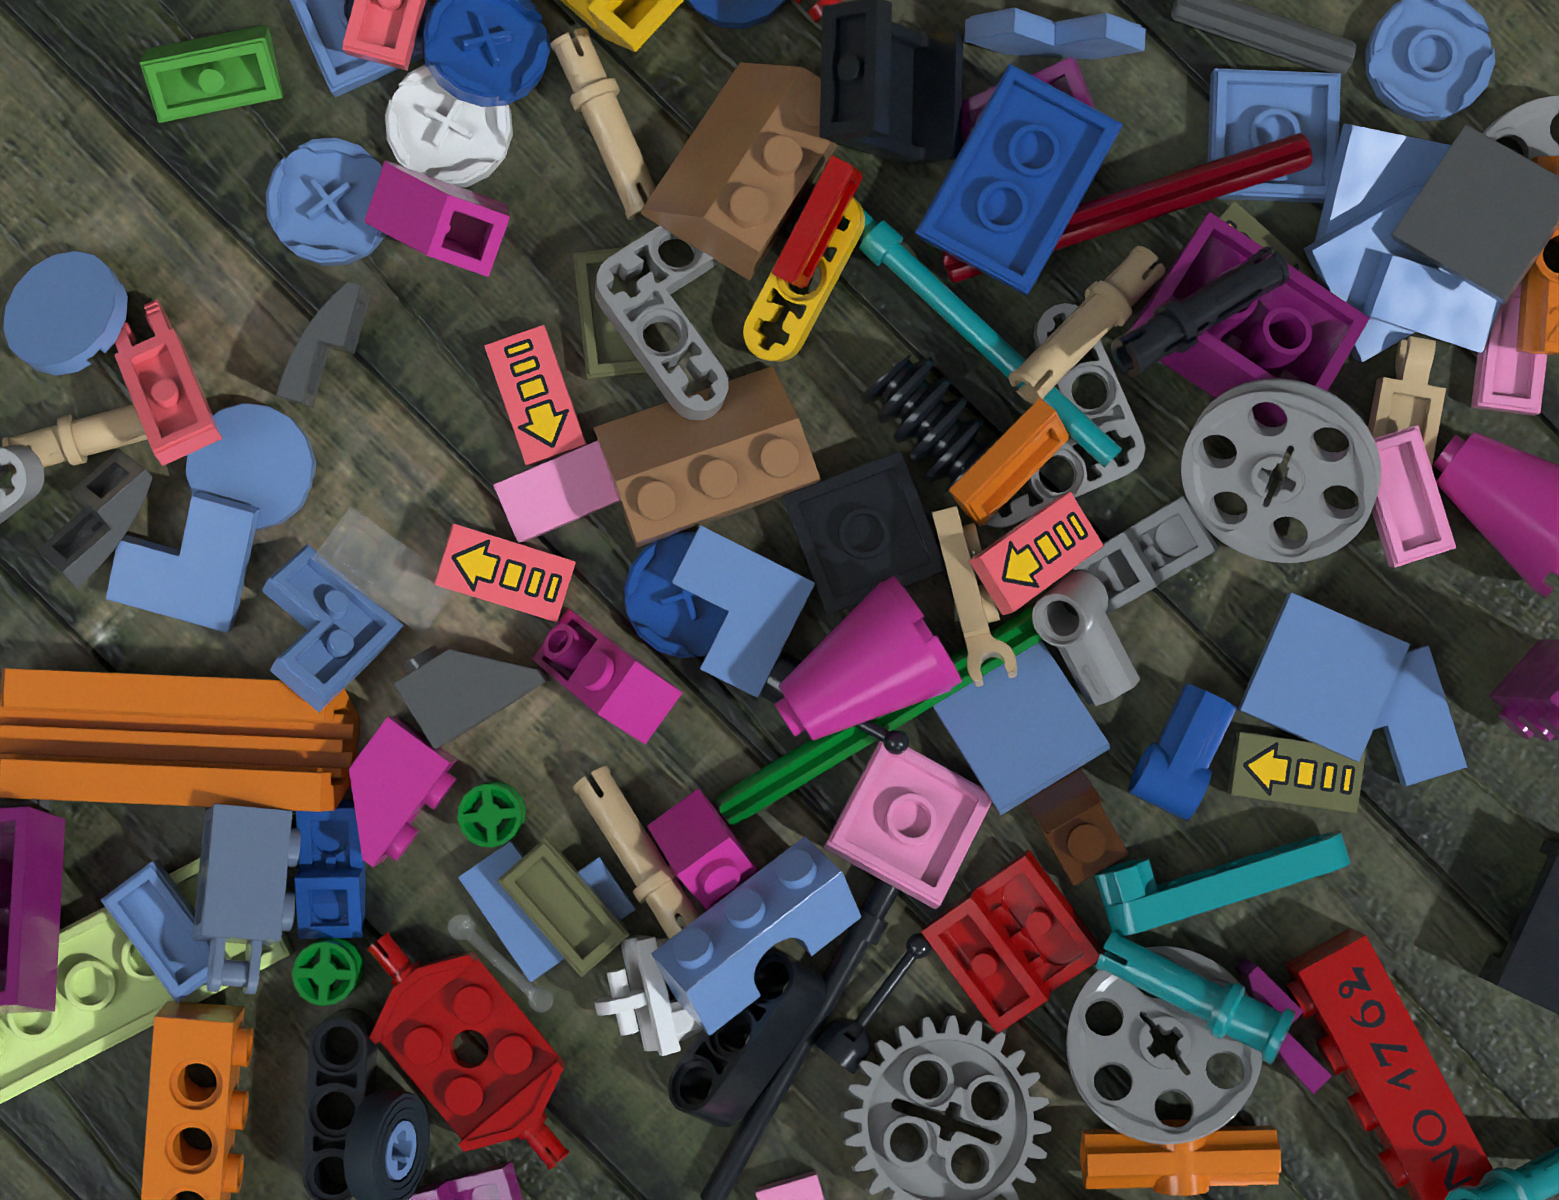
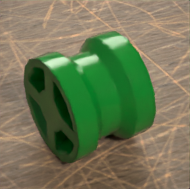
M490 781L474 787L464 795L458 807L457 820L461 832L470 842L480 847L494 848L506 844L521 831L526 821L527 808L523 796L515 787L505 782Z
M321 938L303 949L295 959L292 970L293 984L299 995L309 1003L320 1006L334 1005L352 993L362 981L365 970L363 955L357 945L347 938ZM331 954L333 955V960L338 963L339 967L344 968H338L336 964L331 961Z

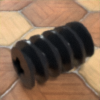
M910 354L885 373L860 397L864 404L885 399V403L877 415L878 421L883 424L898 418L902 420L893 435V439L897 444L913 438L918 439L909 456L911 461L916 463L932 457L934 462L926 474V479L931 483L949 477L951 481L944 491L946 493L999 438L993 436L977 442L975 437L984 420L978 416L961 422L958 418L968 402L963 396L944 402L942 398L951 384V380L945 377L929 383L926 377L935 361L930 357L912 363L909 359L912 355Z

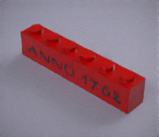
M1349 928L1285 963L1293 979L1292 982L1285 985L1289 997L1304 1011L1301 1014L1302 1018L1307 1019L1313 1016L1324 1036L1316 1041L1317 1048L1331 1072L1335 1076L1343 1072L1355 1093L1346 1098L1347 1103L1362 1129L1366 1133L1374 1129L1385 1150L1377 1154V1157L1394 1187L1399 1189L1405 1185L1412 1200H1445L1449 1192L1462 1185L1473 1187L1479 1185L1484 1174L1493 1170V1167L1367 936Z

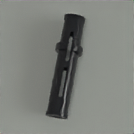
M1263 247L1244 262L1227 270L1198 288L1197 291L1177 302L1166 301L1154 310V316L1148 319L1147 322L1113 340L1111 351L1116 364L1123 372L1128 370V376L1137 377L1167 355L1169 356L1174 352L1184 353L1197 344V337L1204 334L1205 331L1241 311L1264 294L1285 284L1289 280V268L1285 259L1278 251L1273 253L1272 247Z

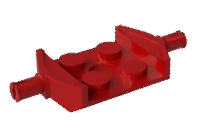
M387 932L367 951L373 955L387 974L393 978L391 984L394 988L391 990L369 1038L375 1045L379 1041L383 1044L461 1139L458 1146L463 1152L519 1137L521 1141L527 1140L526 1142L544 1162L548 1170L555 1167L557 1162H561L570 1151L564 1147L550 1128L544 1124L548 1117L544 1113V1109L566 1065L564 1060L473 951L454 954L421 964L418 959L411 963L407 955L390 936V933ZM465 1030H474L481 1033L486 1038L489 1047L487 1058L480 1063L474 1064L462 1061L454 1050V1041L458 1033Z

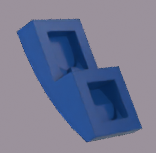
M354 800L341 801L334 811H296V825L301 832L299 871L295 876L298 939L362 938L365 927L366 862L362 860Z

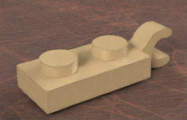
M1410 336L1408 340H1401L1398 344L1395 358L1396 379L1382 377L1376 381L1368 429L1373 438L1418 425L1432 468L1446 388L1428 385L1436 341ZM1357 495L1355 496L1354 504H1359Z
M957 506L932 512L967 645V670L971 681L976 687L984 685L980 668L982 663L990 657L999 658L1005 663L1009 679L1016 677L1018 667L1013 650L1006 643L993 638L989 630L988 623L1000 620L997 606L985 586H978L974 569L969 562L970 559L982 551L975 523L962 526Z

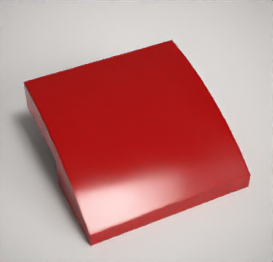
M1029 849L955 902L921 931L996 1034L1048 1001L1052 991L1096 963L1100 954H1104V949Z

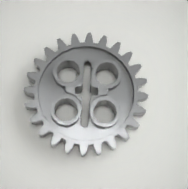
M956 1016L946 1017L941 1033L938 1034L929 1017L919 1019V1038H914L904 1025L895 1028V1037L898 1047L895 1049L882 1040L876 1041L873 1046L881 1060L880 1063L876 1065L872 1062L861 1060L859 1070L868 1079L866 1084L847 1085L845 1089L851 1096L860 1100L859 1109L841 1112V1118L858 1123V1132L842 1140L843 1145L862 1147L864 1153L850 1166L852 1171L858 1172L872 1169L875 1174L865 1191L873 1195L887 1188L891 1191L887 1200H994L998 1195L1004 1200H1019L1017 1192L1011 1183L1015 1179L1034 1183L1036 1177L1024 1164L1027 1158L1043 1159L1047 1156V1153L1042 1148L1032 1143L1033 1135L1051 1131V1125L1034 1120L1033 1111L1049 1104L1048 1098L1030 1097L1028 1088L1040 1078L1039 1073L1020 1075L1016 1069L1026 1053L1023 1050L1009 1053L1006 1056L1000 1053L1006 1036L1002 1032L994 1034L986 1043L981 1041L982 1022L977 1020L971 1022L964 1035L959 1034ZM919 1062H928L933 1065L940 1076V1087L936 1094L929 1099L916 1095L911 1088L910 1073ZM980 1083H988L993 1086L1000 1098V1106L997 1113L988 1120L977 1116L971 1105V1094ZM896 1098L931 1112L945 1111L950 1105L952 1106L951 1117L954 1120L993 1131L999 1135V1142L996 1145H992L962 1132H946L941 1139L939 1137V1125L895 1111L892 1108V1101ZM907 1123L913 1126L919 1133L921 1145L917 1155L911 1160L904 1162L896 1158L891 1151L890 1136L896 1127ZM968 1144L978 1152L981 1167L974 1179L964 1183L953 1173L951 1161L954 1152L962 1145Z

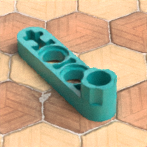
M1331 831L1306 837L1160 884L1156 882L1149 858L1126 861L1107 867L1094 874L1111 931L1119 933L1120 936H1127L1339 870L1348 866L1351 861L1341 831Z

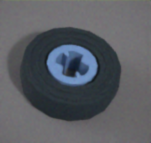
M389 1089L375 1090L363 1099L355 1111L346 1136L344 1173L350 1194L356 1200H409L419 1186L428 1161L430 1125L425 1105L416 1094Z

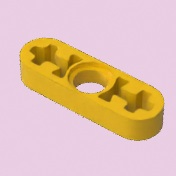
M854 197L844 214V217L850 220L849 226L844 232L836 229L828 248L837 251L832 261L823 254L818 264L821 270V281L813 292L805 295L796 294L790 288L788 282L770 273L745 321L743 329L744 340L748 349L758 358L772 362H783L791 359L801 350L864 230V211ZM779 292L784 299L807 307L802 318L796 312L789 311L782 326V329L790 334L785 345L774 343L768 350L764 347L767 336L760 331V327L764 321L775 323L779 319L785 306L772 303L776 293Z

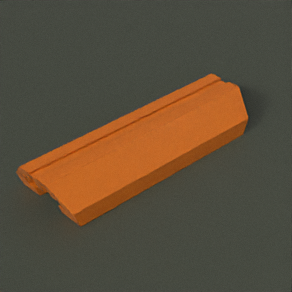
M2 668L0 681V798L200 807L224 804L292 811H334L351 786L349 768L358 757L357 738H359L360 716L345 688L319 713L281 680Z

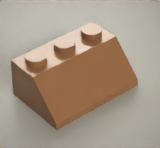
M740 62L642 208L641 215L750 281L838 146V143L819 138L821 78L804 67Z
M773 366L728 381L729 389L721 409L708 419L690 420L682 417L672 408L669 402L593 428L635 548L781 498L783 495L815 484L820 480L799 417ZM710 388L687 395V397L690 398L693 395L699 394L707 401L709 400L708 393Z

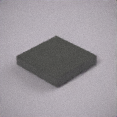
M1465 125L1393 231L1392 238L1394 241L1505 305L1559 227V176L1472 127Z

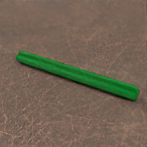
M1029 607L990 631L993 638L1006 643L1013 650L1015 657L1043 640L1033 625L1032 613L1034 607ZM967 645L949 656L962 681L951 688L950 692L870 721L889 731L894 730L971 684L972 681L967 670ZM996 657L986 659L980 668L982 676L1001 666L1004 662ZM855 726L814 741L810 739L719 794L715 800L716 805L730 826L737 825L878 739Z

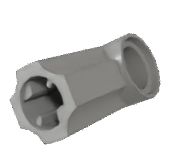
M1078 570L1068 572L1062 576L1037 601L1033 608L1032 621L1039 636L1050 645L1058 647L1087 705L1095 704V706L1112 701L1126 691L1133 689L1140 681V678L1105 613L1108 608L1106 588L1092 574ZM1062 601L1072 605L1078 612V616L1068 612Z

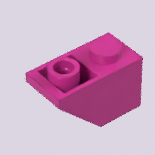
M384 160L364 223L429 257L489 277L509 222L510 214L506 203Z
M569 608L557 625L548 633L544 643L532 658L535 663L596 714L643 744L648 742L683 693L646 663Z
M398 715L389 716L385 719L349 768L362 860L372 867L384 862L387 856L395 862L399 860L419 833V830L412 826L411 823L426 804L435 810L457 781L449 772L458 759L442 747L434 749L423 733Z
M699 788L647 825L676 876L706 910H709L761 870L728 823Z

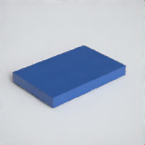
M1009 63L915 232L916 237L1028 297L1120 133L1123 124Z

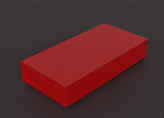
M831 155L771 274L800 288L807 287L863 179L861 176L862 172L849 163Z

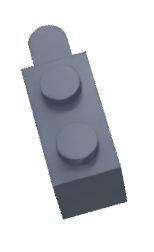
M213 804L204 813L192 940L210 941L207 970V991L219 992L221 986L243 987L244 994H255L259 981L262 945L270 946L281 941L282 931H290L292 928L295 912V894L293 892H285L288 866L296 867L301 844L300 829L291 828L293 811ZM225 944H246L245 961L224 959Z

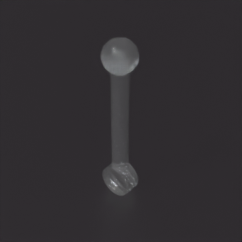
M459 914L450 920L448 925L450 935L457 940L466 939L529 997L528 1002L532 1010L543 1013L551 1008L553 1005L551 992L546 988L534 986L475 931V923L472 917L467 914Z

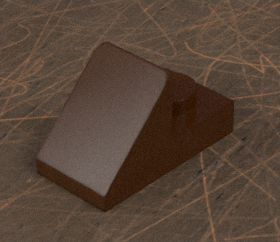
M1080 767L1024 801L1073 886L1129 855L1100 805L1103 802L1100 795Z

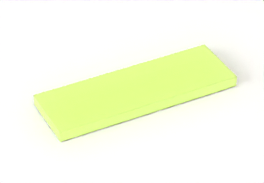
M200 858L169 874L194 909L196 905ZM106 907L59 930L55 1012L0 1014V1104L153 1026L154 1016L167 1001H175ZM282 931L281 941L270 946L262 945L260 970L294 953L284 931ZM225 944V951L232 960L245 961L246 944ZM206 982L180 1002L198 1003L217 992L207 991ZM221 986L219 991L229 986Z

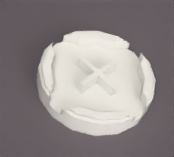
M426 65L409 72L399 83V88L394 93L392 101H389L385 113L387 141L401 166L461 188L469 187L489 177L505 159L513 136L512 115L509 105L480 107L458 100L437 84Z

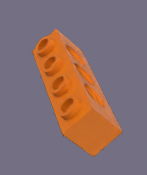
M167 1001L154 1016L141 1200H179L178 1193L183 1191L195 1192L202 1196L204 1200H230L231 1193H239L243 1178L244 1155L234 1153L236 1130H244L249 1105L248 1091L239 1090L240 1066L248 1067L250 1064L254 1036L253 1028L243 1027L245 1007ZM199 1063L208 1066L216 1076L217 1085L201 1087L195 1084L189 1077L188 1065ZM189 1127L202 1129L210 1137L212 1148L199 1150L191 1147L184 1138L183 1129Z

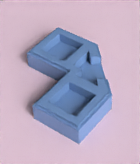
M1010 8L973 15L965 19L964 41L1004 55L1055 58L1073 57L1075 59L1094 60L1145 51L1146 29L1142 28L1139 24L1109 13L1054 22L1017 8Z

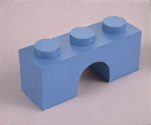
M804 836L652 952L651 955L675 999L710 1036L761 996L754 982V972L759 960L768 949L782 940L794 938L813 956L859 920L861 915L843 872Z

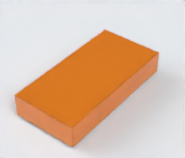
M1039 398L949 489L962 511L979 527L981 525L984 526L1069 440V434L1056 410Z

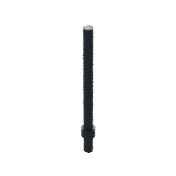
M878 878L862 906L856 904L861 918L847 928L846 936L822 977L827 991L825 1002L819 1014L743 1117L700 1194L702 1200H727L870 944L877 945L889 922L884 918L900 892L899 889Z

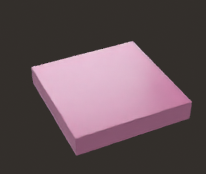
M879 740L823 848L926 905L937 909L941 905L992 801L984 788L908 747L904 753L893 755L887 752L883 742Z

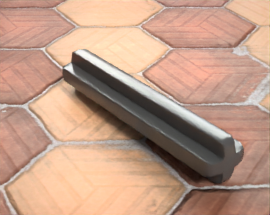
M1175 0L1172 7L1171 17L1175 21L1326 73H1341V76H1343L1351 67L1355 56L1356 44L1352 40L1236 0Z

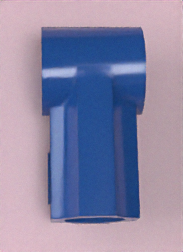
M1185 683L1157 742H1151L1141 756L1130 780L1128 793L1185 821L1189 820L1198 808L1207 790L1212 773L1208 767L1237 707L1206 690Z

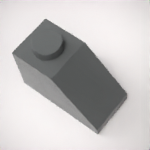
M434 645L405 662L402 666L408 675L393 684L432 747L438 749L449 744L550 679L544 669L458 649H448L440 654Z

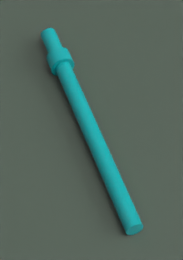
M864 211L865 226L859 238L861 242L859 249L877 266L884 263L1009 379V374L1013 370L1018 369L1026 359L901 245L903 237L885 220L877 223ZM843 216L840 223L847 229L850 220ZM1021 381L1017 385V387H1022L1024 385V382ZM1055 386L1045 395L1044 401L1056 410L1067 433L1104 468L1120 453L1122 448Z

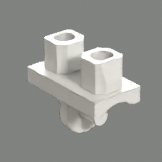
M633 935L620 943L626 970L621 968L607 972L611 995L594 1001L596 1013L600 1016L616 1014L621 1036L636 1033L640 1029L644 1051H659L661 1056L681 1051L679 1041L701 1032L703 1028L676 999L669 1000L665 979L651 955L652 952L667 942L669 938Z

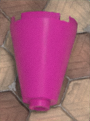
M1473 432L1467 441L1455 435L1433 465L1442 472L1436 482L1437 486L1533 591L1546 599L1554 587L1544 581V579L1550 572L1559 577V465L1477 432Z
M895 576L888 578L884 582L881 581L778 685L785 697L774 703L794 736L806 730L814 741L950 692L951 688L962 682L938 637L932 635L922 619L924 617Z

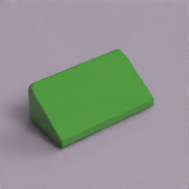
M267 25L149 48L144 51L140 61L159 123L283 97L272 38Z

